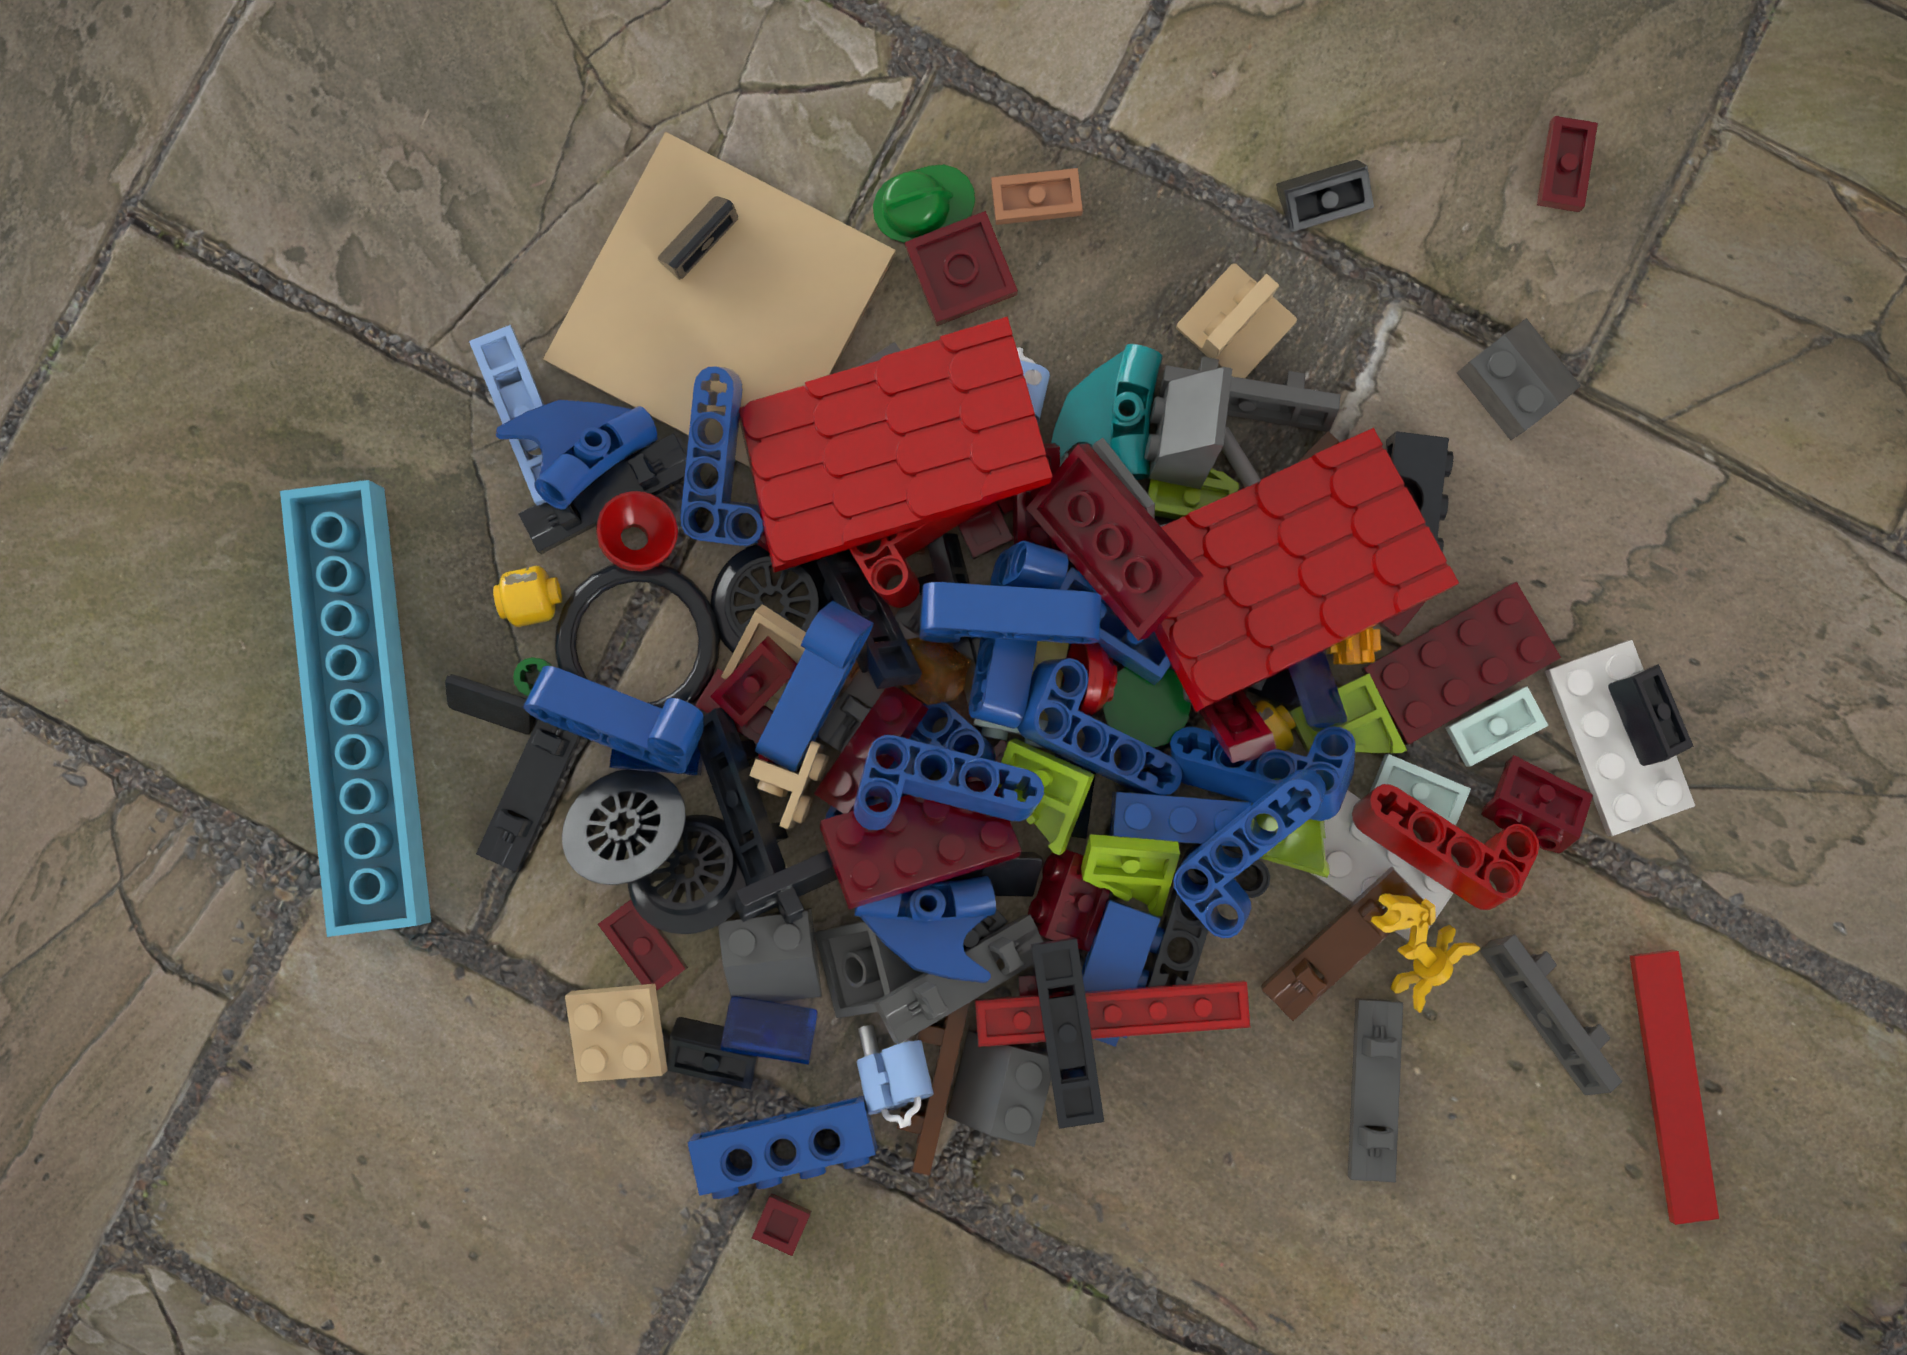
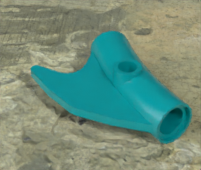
M1127 344L1124 351L1095 369L1067 394L1051 443H1056L1060 446V459L1077 444L1088 443L1092 447L1096 441L1104 438L1136 480L1149 477L1150 462L1145 460V450L1150 434V415L1155 386L1163 359L1161 353L1146 346ZM1125 409L1131 416H1123L1119 410Z

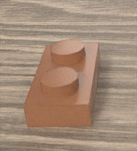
M1078 168L991 177L996 225L1082 216L1083 209Z

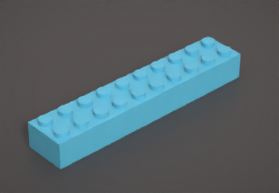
M370 480L280 491L327 937L430 923L431 914L385 489Z

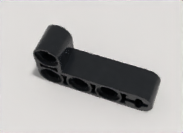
M1202 844L1192 845L1189 849H1187L1183 856L1181 864L1189 854H1191ZM1222 848L1229 857L1240 858L1243 856V854ZM1259 860L1251 864L1257 871V882L1253 887L1243 889L1249 898L1262 895L1270 884L1269 870ZM1195 869L1188 870V876L1194 883L1199 885L1208 884L1206 876L1198 875ZM1174 888L1161 927L1164 929L1163 937L1157 953H1153L1148 969L1149 977L1145 987L1166 985L1169 973L1165 970H1160L1162 963L1174 970L1183 971L1182 977L1177 976L1175 973L1172 974L1170 986L1192 984L1208 930L1197 917L1185 918L1180 910L1182 899ZM1177 937H1185L1190 946L1188 955L1179 961L1171 960L1167 953L1170 941Z

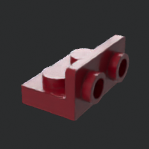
M1513 755L1506 761L1495 795L1484 806L1481 815L1493 821L1501 829H1505L1513 824L1525 825L1536 834L1541 849L1560 854L1580 838L1593 794Z
M1067 849L1061 855L1052 852L1044 863L1043 879L1037 896L1029 906L1028 915H1031L1041 936L1054 941L1076 937L1078 948L1090 952L1110 890L1098 888L1083 880L1081 866L1084 855Z

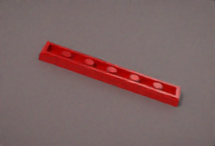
M1666 950L1629 955L1669 1221L1678 1225L1719 1219L1679 951Z
M1245 980L1085 992L1092 1039L1251 1028L1248 988ZM1072 993L1052 994L1050 998L1072 995ZM1038 995L975 999L978 1047L1045 1042Z

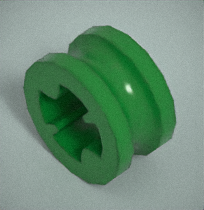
M535 657L521 661L515 668L513 675L514 684L519 692L529 696L533 684L525 682L526 672L532 673L530 669L532 666L537 665L538 671L541 672L543 666H552L551 663Z

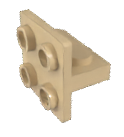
M1231 264L1178 322L1176 328L1207 357L1219 359V368H1232L1233 377L1246 378L1295 325L1297 318L1273 297L1279 284L1268 274H1265L1257 283L1237 264Z
M811 741L799 773L790 772L781 766L762 759H755L749 776L759 779L758 789L780 797H786L788 791L792 792L780 822V827L791 829L795 828L797 822L805 823L814 801L813 797L807 796L813 780L821 781L830 756L823 754L826 745Z

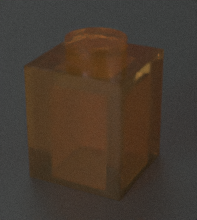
M919 637L906 639L922 675L916 684L903 687L926 705L957 700L965 687V677L971 661L947 643L924 641Z

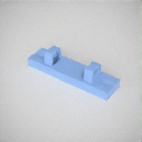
M511 325L469 341L502 424L529 410L544 405ZM509 439L534 503L537 506L546 503L537 493L534 482L539 478L541 471L542 454L531 455L528 453L540 447L532 440Z

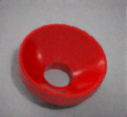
M630 491L613 497L605 504L597 521L596 535L603 554L613 564L629 571H645L660 565L669 557L678 538V526L673 512L663 500L646 492ZM631 527L639 528L645 533L647 544L638 550L629 549L622 542V532Z
M1071 643L1066 659L1078 660L1084 665L1088 673L1087 688L1078 711L1091 717L1106 702H1110L1113 699L1117 683V666L1113 664L1112 658L1108 657L1107 652L1099 643Z

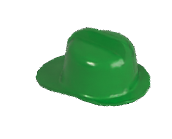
M930 165L909 172H903L886 181L876 193L873 203L874 220L880 231L891 240L905 243L970 217L975 205V192L969 178L957 168L948 165Z

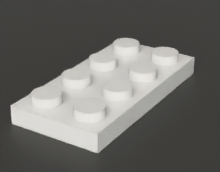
M1633 640L1625 641L1545 670L1589 790L1593 794V800L1607 836L1620 834L1695 806L1677 756L1647 766H1642L1639 763L1609 692L1608 685L1610 683L1644 670Z
M1347 790L1337 815L1331 819L1324 820L1326 838L1323 839L1325 859L1329 863L1330 870L1328 878L1316 874L1312 875L1353 902L1392 866L1423 899L1426 898L1435 905L1437 918L1453 895V892L1356 828L1352 818V811L1354 805L1360 799ZM1410 928L1393 931L1406 941H1409Z

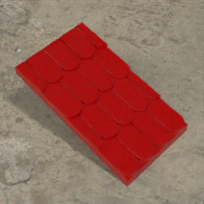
M1008 316L942 335L939 340L885 355L880 360L807 381L804 386L752 400L746 406L739 408L740 426L774 573L1050 484L1053 476L1046 457L1037 419L1035 418L1034 408L1023 375Z
M1374 428L1322 450L1310 458L1267 476L1255 484L1194 510L1184 517L1161 527L1203 575L1200 581L1154 630L1196 712L1459 584L1450 565H1447V560L1428 526L1426 527V521L1407 487H1404V482L1386 449H1383V444Z

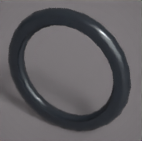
M612 564L591 574L575 588L564 604L556 626L554 649L558 668L588 679L579 663L576 648L577 631L582 616L596 598L617 585L631 582L651 583L663 587L676 595L689 609L696 624L698 650L693 668L685 681L671 694L657 701L647 703L663 708L668 698H676L692 704L701 696L713 677L719 659L720 634L716 615L706 595L691 579L676 569L662 564L645 571H629Z

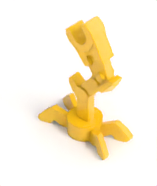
M1390 893L1383 894L1379 897L1378 901L1386 906L1388 910L1382 916L1372 917L1371 922L1385 933L1410 928L1408 943L1399 947L1397 951L1409 960L1414 959V971L1397 974L1390 989L1399 994L1409 989L1410 984L1417 983L1413 987V1006L1417 1012L1421 1013L1426 1003L1425 996L1431 991L1432 987L1447 982L1453 973V964L1457 963L1463 955L1470 956L1480 950V947L1475 943H1454L1447 951L1448 943H1452L1456 933V929L1451 925L1444 926L1438 930L1436 947H1428L1426 944L1428 927L1436 921L1435 905L1426 898L1421 904H1418L1408 896L1392 895Z

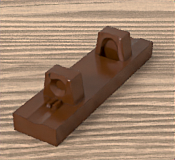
M1392 866L1261 985L1263 992L1292 1021L1300 1016L1390 934L1383 932L1371 922L1372 917L1382 916L1388 910L1386 906L1378 901L1381 895L1390 893L1392 895L1408 896L1418 904H1421L1424 900ZM1309 962H1311L1319 970V972L1323 975L1322 978H1319L1315 974Z
M970 1002L947 1015L944 1025L934 1023L920 1031L917 1035V1040L940 1046L932 1081L934 1095L928 1098L926 1111H918L911 1117V1125L905 1128H900L897 1122V1129L918 1134L916 1142L918 1145L912 1170L915 1173L928 1176L931 1173ZM902 1107L899 1115L904 1119L909 1109Z

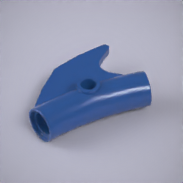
M557 400L529 410L500 425L496 429V437L498 439H528L538 444L542 452V464L539 478L534 482L535 489L540 497L549 505L558 509H566L586 487L611 467L642 448L655 443L657 440V430L650 414L641 406L629 409L596 402Z
M988 876L940 881L855 908L854 916L860 917L890 950L914 970L947 979L986 983L991 978L990 972L968 957L963 948L966 935L981 921L996 913L994 890ZM920 905L928 907L930 912L922 910Z

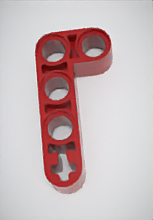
M992 503L878 539L881 540V544L873 553L866 554V549L871 542L850 548V551L871 587L884 601L895 608L906 607L916 600L920 588L918 578L906 558ZM903 575L901 583L896 588L887 590V584L892 577Z
M1391 784L1377 786L1354 805L1352 811L1353 822L1356 828L1363 834L1480 910H1491L1520 892L1540 848L1536 834L1529 827L1522 824L1508 826L1483 844ZM1413 829L1419 833L1422 841L1415 836ZM1507 845L1511 848L1513 854L1509 851ZM1451 854L1458 860L1459 866L1454 862ZM1490 880L1495 884L1497 891L1492 887Z

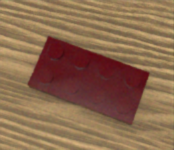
M1088 443L1078 444L1053 474L1050 484L1044 485L1026 508L1062 552L1068 555V559L1096 592L1102 596L1101 598L1138 641L1148 638L1203 577L1202 573Z
M1516 581L1361 670L1364 675L1370 674L1403 743L1409 745L1557 661L1561 656Z
M977 777L965 778V782L971 790L975 792L986 791L985 784L981 779ZM996 789L994 796L999 797L1000 794L998 789ZM912 795L901 797L891 823L880 830H869L862 827L857 822L854 811L827 818L820 822V830L849 910L1018 858L1022 852L1009 820ZM886 802L868 806L875 812H883L888 809Z

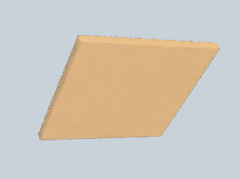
M665 132L543 360L632 408L637 406L643 407L653 419L689 437L695 379L701 370L707 367H726L739 375L743 389L741 407L746 406L752 400L804 386L807 381L831 375L894 259L896 250ZM719 196L730 200L734 204L738 220L683 279L679 280L659 262L658 256L712 198ZM719 380L711 382L710 388L717 393L726 392L727 384L721 383ZM707 405V412L721 411L725 413L726 407ZM716 419L710 420L705 427V435L711 443H718L723 435V427ZM739 421L735 461L750 468Z

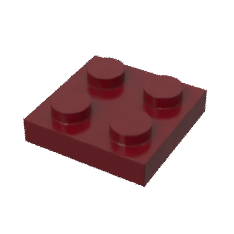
M986 211L905 242L906 251L936 326L1018 294L1017 287Z

